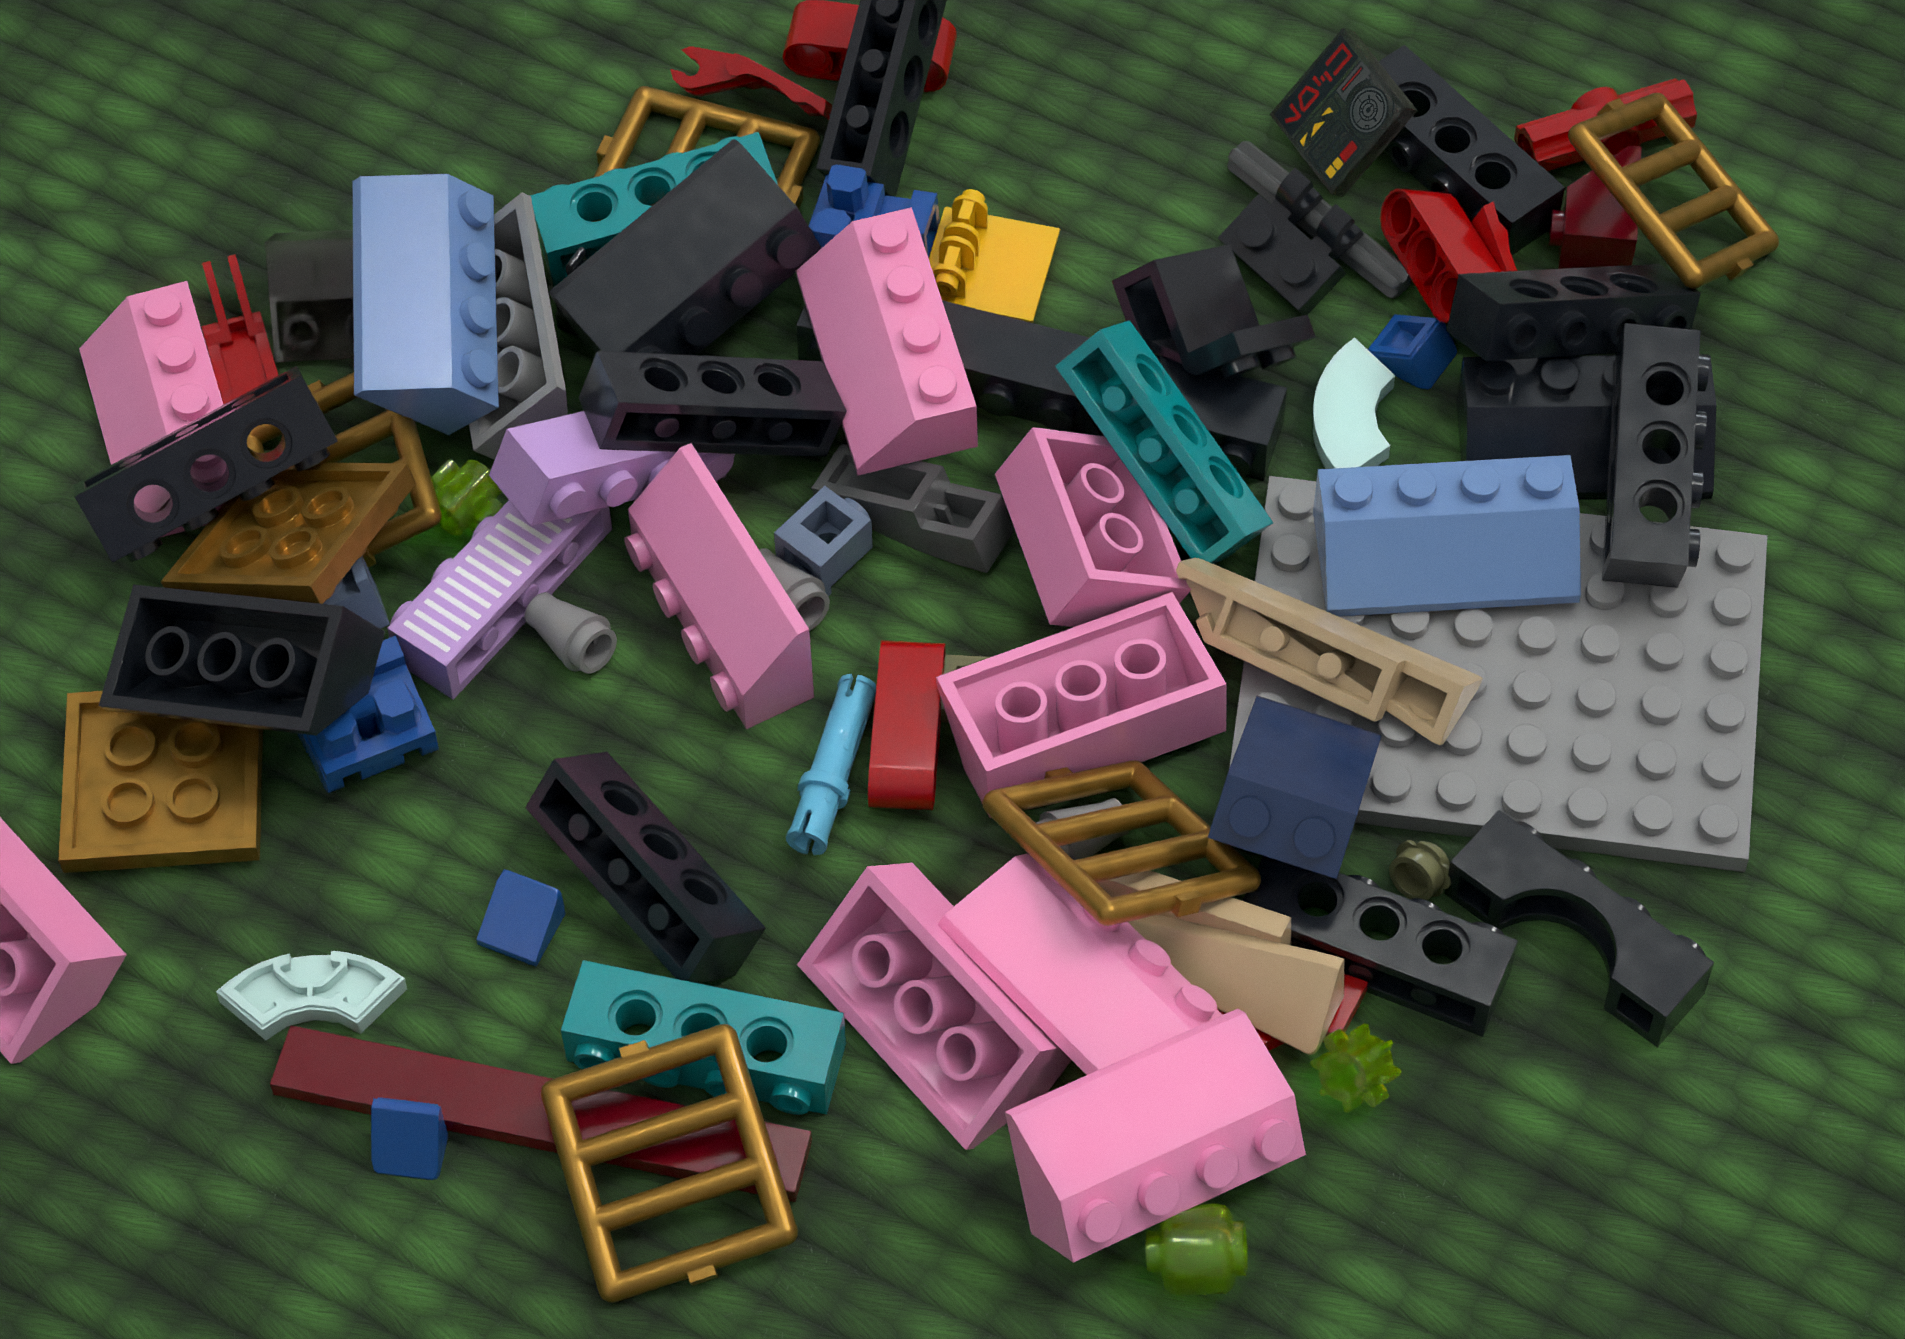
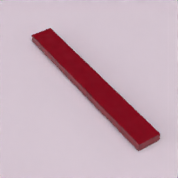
M290 1025L270 1082L273 1095L370 1115L373 1098L378 1099V1097L438 1104L441 1106L447 1131L558 1153L541 1098L542 1086L547 1081L552 1080V1078ZM611 1090L572 1101L583 1140L685 1107V1105ZM734 1119L603 1163L684 1179L747 1157ZM765 1122L789 1201L796 1202L812 1144L811 1131ZM755 1184L739 1189V1191L758 1194Z

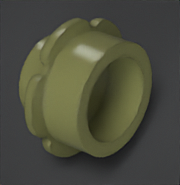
M1412 840L1404 841L1398 846L1396 850L1397 857L1391 862L1389 873L1393 884L1405 897L1429 900L1432 896H1440L1443 893V889L1450 887L1451 880L1448 876L1450 863L1447 855L1440 847L1425 841H1420L1416 844Z

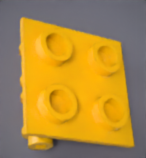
M973 189L963 191L962 195L954 199L952 208H944L928 258L941 299L1033 323L1060 234V228L988 215L985 197L981 192Z

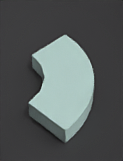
M1355 337L1345 344L1327 364L1315 391L1313 438L1325 469L1378 466L1389 458L1390 445L1378 429L1376 411L1379 402L1394 388L1395 375Z
M331 951V955H309L291 958L290 954L263 961L230 979L216 993L219 1002L264 1040H268L290 1025L312 1020L340 1023L361 1034L407 990V985L404 977L377 961L347 952Z

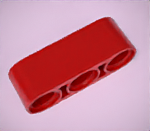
M806 0L800 2L794 8L782 56L784 64L791 71L801 76L839 81L859 5L825 0ZM943 17L923 92H933L941 89L946 85L957 32L953 24Z
M1397 188L1390 191L1385 197L1380 214L1383 234L1433 315L1440 322L1448 323L1459 274L1503 271L1458 201L1451 194Z
M881 640L869 763L868 807L934 810L941 732V696L937 687L936 677L944 673L946 645L944 643Z

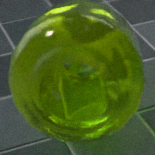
M1204 1204L1194 1206L1160 1222L1159 1230H1147L1148 1272H1161L1165 1289L1173 1295L1229 1293L1235 1286L1237 1276H1247L1248 1243L1245 1221H1234L1231 1210L1225 1205Z

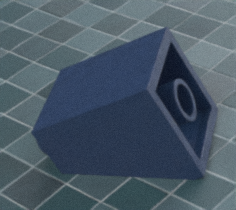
M1257 695L1228 771L1208 838L1337 879L1382 735Z

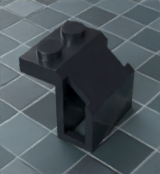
M1230 244L1156 259L1112 280L1125 320L1132 322L1154 354L1157 353L1182 364L1185 371L1196 376L1222 370L1224 378L1230 379L1260 367V365L1262 370H1267L1297 358L1294 347L1316 338L1308 315L1265 325L1259 324Z

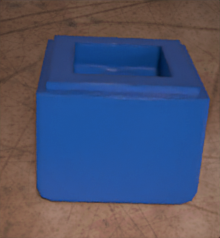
M1397 314L1392 317L1368 348L1396 377L1415 387L1426 390L1434 385L1457 353L1456 345L1450 333L1446 331L1447 327L1444 322H1440L1437 318Z
M504 869L496 882L476 939L477 944L537 967L566 914L562 893L554 887Z
M373 1098L371 1107V1161L374 1171L378 1174L427 1180L437 1179L441 1172L448 1140L441 1106L438 1104L390 1098Z

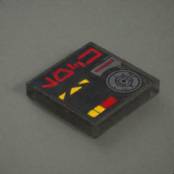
M1342 28L1270 115L1330 194L1343 197L1415 115L1417 109L1356 32Z

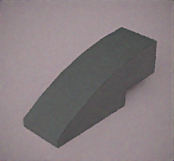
M846 444L839 446L811 487L814 495L826 486L843 499L851 498L855 500L868 513L872 522V530L944 561L988 573L1015 531L1002 494L950 483L943 466L922 461L858 476L849 446Z

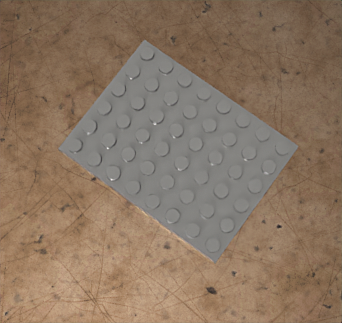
M1269 476L1265 511L1274 523L1261 533L1255 582L1326 611L1313 517L1316 481ZM1580 513L1581 598L1579 603L1338 616L1483 678L1479 689L1444 744L1438 745L1431 742L1387 711H1385L1382 719L1375 722L1244 661L1230 766L1255 698L1258 695L1382 735L1355 823L1473 838L1490 818L1500 810L1516 822L1522 821L1531 825L1540 833L1545 843L1552 848L1745 872L1749 860L1768 535L1690 526V529L1700 530L1699 558L1696 567H1687L1678 588L1603 581L1602 567L1606 516Z

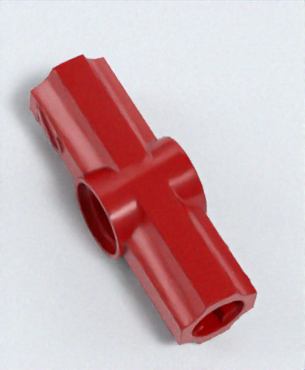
M1676 78L1618 95L1610 87L1595 88L1579 97L1570 110L1517 125L1514 141L1546 171L1554 170L1584 160L1570 143L1568 138L1569 130L1575 124L1597 116V113L1608 102L1620 98L1624 104H1627L1652 93H1661L1669 100L1690 128H1693L1697 119L1693 92L1685 79L1678 81ZM1651 119L1600 141L1614 156L1628 146H1640L1643 142L1666 135L1654 120Z

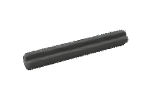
M1242 141L1229 153L1227 167L1272 204L1280 184L1289 172L1250 141ZM1322 199L1313 210L1304 215L1296 224L1312 237H1315L1319 223L1332 206ZM1366 233L1339 257L1389 298L1395 299L1399 297L1412 283L1402 263Z

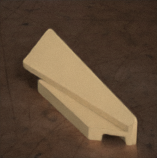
M1191 558L1178 563L1177 575L1179 579L1186 580L1187 585L1191 588L1190 592L1200 615L1196 623L1205 643L1375 722L1382 719L1385 711H1387L1431 742L1442 745L1482 682L1483 678L1477 674L1203 559Z
M1149 870L1098 882V884L1111 897H1116L1180 882L1181 880ZM1229 897L1201 904L1199 913L1177 918L1172 912H1166L1128 922L1146 940L1152 941L1163 948L1170 957V964L1192 985L1198 986L1209 993L1215 1000L1218 1010L1229 1013L1235 1009H1240L1246 1013L1254 1028L1305 1054L1313 1055L1317 1053L1344 997V959L1326 953L1291 946V917Z

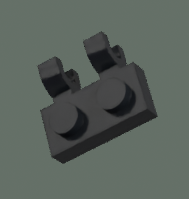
M1294 168L1280 184L1272 204L1268 203L1258 194L1221 233L1218 239L1224 245L1230 244L1234 255L1304 316L1308 315L1346 275L1345 271L1335 261L1345 251L1350 249L1364 233L1354 224L1353 218L1337 204L1322 218L1317 227L1316 236L1312 240L1295 226L1296 223L1313 210L1323 197L1313 188L1312 182Z

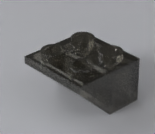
M353 230L274 233L265 241L274 361L354 359Z

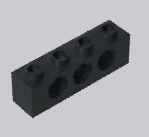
M860 0L816 167L823 176L829 175L833 165L862 168L866 171L867 182L884 184L885 196L896 197L947 0Z
M1405 45L1368 68L1372 73L1370 75L1371 79L1359 84L1352 90L1349 105L1354 95L1364 87L1375 86L1384 92L1388 100V114L1385 122L1377 131L1362 135L1373 138L1390 155L1392 161L1400 170L1409 172L1431 192L1451 194L1458 201L1471 222L1483 206L1494 202L1498 220L1508 231L1511 255H1514L1549 231L1552 210H1561L1565 187ZM1392 100H1393V101H1394V112H1393V116L1391 117V115H1392V110H1393V102H1392Z
M1660 264L1459 274L1446 331L1485 361L1611 354L1616 351V346L1625 323L1692 330L1701 292L1686 287L1679 277Z
M1624 324L1615 351L1602 567L1603 581L1678 588L1687 567L1697 566L1700 551V530L1690 529L1691 508H1699L1701 504L1704 475L1702 470H1693L1694 449L1702 450L1707 424L1706 412L1696 411L1697 391L1705 392L1710 367L1709 354L1699 353L1700 330ZM1651 390L1664 391L1673 398L1675 404L1659 405L1649 398L1647 392ZM1659 448L1670 456L1672 462L1668 464L1654 463L1646 457L1643 450ZM1645 506L1657 507L1667 515L1669 521L1665 523L1650 522L1642 515L1640 508Z
M597 351L579 396L599 448L607 450L677 452L679 448L692 443L697 453L826 457L847 412L823 361Z
M295 366L73 485L74 497L112 563L124 556L127 557L129 562H133L161 547L163 543L160 537L170 531L183 526L184 530L188 532L207 524L219 514L216 509L217 506L237 495L243 502L266 492L275 484L272 477L294 465L297 471H303L315 466L331 454L327 447L338 442L301 372ZM263 424L273 425L282 432L280 444L268 453H258L247 446V438L250 432L255 427ZM210 454L222 458L226 462V469L222 477L217 481L202 483L190 474L193 463L199 457ZM148 485L161 486L169 492L170 500L167 506L159 512H143L134 504V498L140 489Z
M607 751L554 759L525 807L676 979L700 984L736 976L766 927Z
M1263 856L1257 869L1261 875V883L1255 891L1246 893L1243 901L1291 917V946L1343 958L1344 974L1368 982L1367 993L1481 1037L1484 1036L1511 973L1518 940L1505 936L1501 930L1493 925L1484 922L1470 923L1444 913L1438 906L1420 898L1407 899L1383 890L1374 881L1364 876H1346L1339 873L1337 879ZM1316 907L1325 910L1328 915L1315 917L1308 915L1303 909ZM1380 931L1391 938L1379 941L1369 938L1364 933ZM1443 955L1451 959L1453 963L1446 965L1436 964L1430 961L1427 956Z

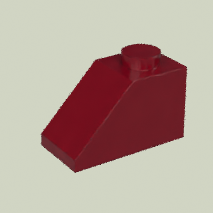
M1628 146L1613 157L1621 167H1624L1641 159V147ZM1592 170L1567 187L1563 211L1552 210L1548 245L1559 246L1558 269L1632 265L1637 244L1638 226Z

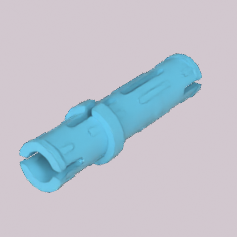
M852 674L843 675L839 679L838 690L811 769L804 772L800 778L798 791H800L801 799L791 828L787 832L786 842L794 850L803 854H808L812 839L815 841L812 848L813 855H820L826 851L828 838L837 811L847 804L850 795L847 781L876 696V684L865 676L857 675L853 691L850 689L853 681Z

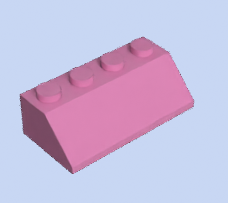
M912 207L852 221L797 269L796 274L822 361L847 411L842 421V427L857 475L978 447L977 406Z
M187 281L127 296L79 348L111 465L223 405ZM204 455L193 463L190 474L199 482L212 483L222 477L226 469V462L216 455ZM148 485L138 491L134 498V504L143 512L156 513L167 506L170 494L161 486ZM225 502L216 507L217 511L220 510ZM180 526L161 537L183 532L185 530L183 526Z
M692 443L679 448L629 507L631 535L625 537V545L635 567L640 572L648 569L656 581L653 583V590L664 614L668 618L676 615L683 625L684 629L681 630L682 639L693 661L696 664L705 661L713 676L710 677L711 686L721 707L726 712L734 709L745 728L749 729L814 698L810 632Z
M1173 592L936 677L937 687L964 770L981 802H983L986 793L991 790L1042 780L1045 777L1046 771L1067 767L1075 773L1131 760L1143 762L1226 731V682Z
M0 817V1052L11 1064L25 1060L96 1007L127 954Z
M1029 854L1013 857L945 913L938 923V926L1086 1075L1222 1016L1217 1010V1004L1213 997L1202 988L1192 985L1170 964V957L1163 948L1152 941L1146 940L1128 922L1112 926H1104L1098 923Z
M913 863L867 866L797 966L838 1011L844 1013V1017L961 1146L965 1150L973 1149L1007 1123L1005 1111L1046 1094L1071 1062V1059L938 926L943 915L954 906Z
M1235 1009L1005 1111L1031 1234L1073 1263L1306 1155L1295 1095L1248 1016L1240 1009Z

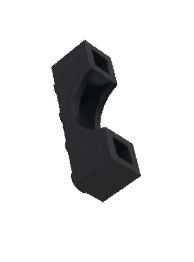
M1498 810L1450 862L1448 876L1450 877L1451 885L1448 889H1445L1444 894L1484 923L1502 930L1508 926L1525 921H1550L1567 926L1588 939L1601 955L1608 974V992L1603 1009L1657 1048L1705 994L1714 962L1706 957L1702 948L1695 941L1683 935H1675L1651 917L1648 910L1640 902L1630 897L1620 896L1600 882L1595 873L1586 864L1577 859L1566 858L1545 843L1540 833L1531 825L1522 821L1516 822Z

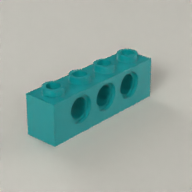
M759 132L742 137H728L710 146L684 153H670L656 161L627 169H613L602 176L570 185H555L544 192L530 195L539 243L553 285L556 286L568 276L565 270L566 264L580 247L586 250V257L589 259L652 207L650 206L651 204L658 202L733 139L743 145L777 184ZM603 219V220H601V221L591 222V221H594V220Z
M1130 320L1099 330L1055 366L1190 558H1200L1216 564L1230 557L1274 523Z
M585 960L582 961L561 1028L566 1060L574 1062L581 1069H585L621 1057L619 1048L643 1040L648 1043L650 1048L720 1024H728L737 1032L757 1100L769 1102L780 1111L797 1115L805 1114L808 1111L827 1114L846 1046L844 1013ZM636 1024H645L652 1027L648 1032L641 1035H628L624 1033L627 1028ZM768 1050L783 1054L779 1059L772 1062H760L754 1059L760 1052ZM715 1055L643 1078L645 1082L658 1087L670 1088L681 1084L705 1089L707 1093L714 1097L726 1093Z

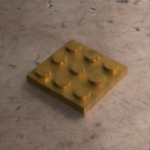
M318 463L303 471H297L293 465L273 476L272 479L275 484L261 495L243 502L237 495L226 501L218 511L219 514L206 525L161 580L164 588L323 604L333 595L336 586L356 560L363 556L367 546L388 519L397 512L398 506L416 484L407 463Z
M103 691L67 693L59 863L63 873L260 860L263 729L109 711L99 707Z

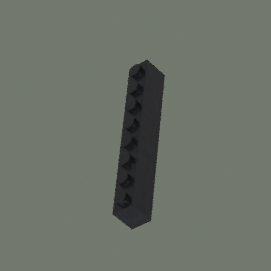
M942 300L978 408H982L997 416L1010 415L1041 423L1052 430H1068L1081 434L1104 436L1055 367L1087 341L1089 337ZM804 306L796 325L799 360L822 361L806 306ZM1154 354L1239 475L1264 481L1284 424L1287 387L1240 375L1225 379L1220 370L1196 376L1185 371L1182 364Z

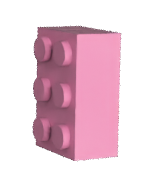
M1032 427L998 469L995 476L1049 624L1076 627L1173 592L1180 604L1191 588L1187 585L1186 580L1179 579L1176 569L1181 560L1168 526L1104 436Z

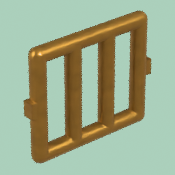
M641 86L634 92L613 137L605 135L596 152L599 166L593 178L602 176L613 169H624L651 111L682 119L666 155L694 150L705 125L737 133L736 137L759 132L761 140L792 148L779 175L777 184L799 209L804 198L801 184L820 144V136L817 131L811 128L649 86ZM598 219V220H594V221H591V222H597V221H601V220H603V219Z
M1652 93L1627 104H1624L1618 98L1608 102L1597 113V116L1575 124L1569 130L1568 138L1570 143L1686 287L1696 289L1724 275L1730 281L1736 279L1754 265L1753 261L1777 249L1779 245L1778 235L1663 94ZM1653 119L1673 146L1621 167L1600 140ZM1690 165L1709 188L1710 192L1659 214L1638 187ZM1727 211L1748 238L1697 261L1676 233Z
M354 372L326 386L320 380L308 385L323 414L358 398L354 395ZM388 409L335 435L338 442L327 447L331 454L320 462L336 463L393 435L400 458L393 463H407L416 484L409 492L414 509L384 524L363 554L367 567L377 564L374 555L439 524L442 517L415 421ZM259 425L248 435L247 446L255 452L264 453L262 444L282 435V432L273 425Z
M1136 760L1075 773L1067 767L1046 771L1045 777L1042 780L991 790L983 798L984 810L1098 923L1104 926L1121 924L1166 912H1172L1177 918L1199 913L1201 904L1253 892L1261 883V875L1254 866L1231 845L1208 838L1211 827L1146 766ZM1129 787L1143 799V801L1036 824L1023 811ZM1165 822L1169 823L1181 835L1073 860L1060 847ZM1201 858H1206L1220 871L1116 897H1111L1098 884V882Z
M720 1024L650 1048L648 1043L643 1040L619 1048L621 1053L619 1058L549 1080L542 1086V1102L596 1285L603 1300L610 1303L618 1302L685 1279H689L692 1286L718 1278L716 1270L718 1268L791 1245L798 1236L797 1225L739 1038L732 1026ZM715 1055L726 1089L725 1094L585 1140L582 1139L572 1101ZM735 1119L747 1158L602 1205L591 1166ZM755 1184L766 1224L621 1271L610 1234L611 1231Z

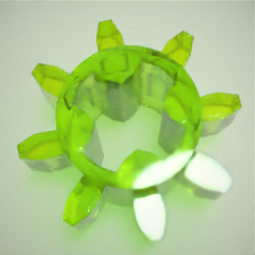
M448 459L431 477L442 514L438 525L452 535L460 536L468 527L474 532L483 519L488 516H494L503 507V504L496 499L502 491L489 476L491 470L482 463L468 460L459 468L454 461Z
M1365 1023L1352 1030L1349 1036L1339 1028L1323 1038L1325 1047L1329 1052L1323 1053L1311 1061V1066L1319 1070V1079L1322 1085L1319 1091L1321 1096L1329 1095L1338 1101H1343L1344 1112L1348 1113L1361 1105L1363 1100L1374 1108L1389 1097L1388 1091L1383 1084L1390 1083L1400 1076L1402 1072L1401 1069L1393 1066V1057L1390 1051L1394 1044L1392 1040L1383 1041L1376 1036L1370 1035L1369 1026ZM1352 1063L1358 1067L1360 1073L1355 1070Z

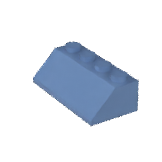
M449 174L360 176L352 181L354 395L450 435L499 408L493 195Z
M1570 455L1318 469L1313 517L1327 612L1336 616H1355L1580 602V510Z

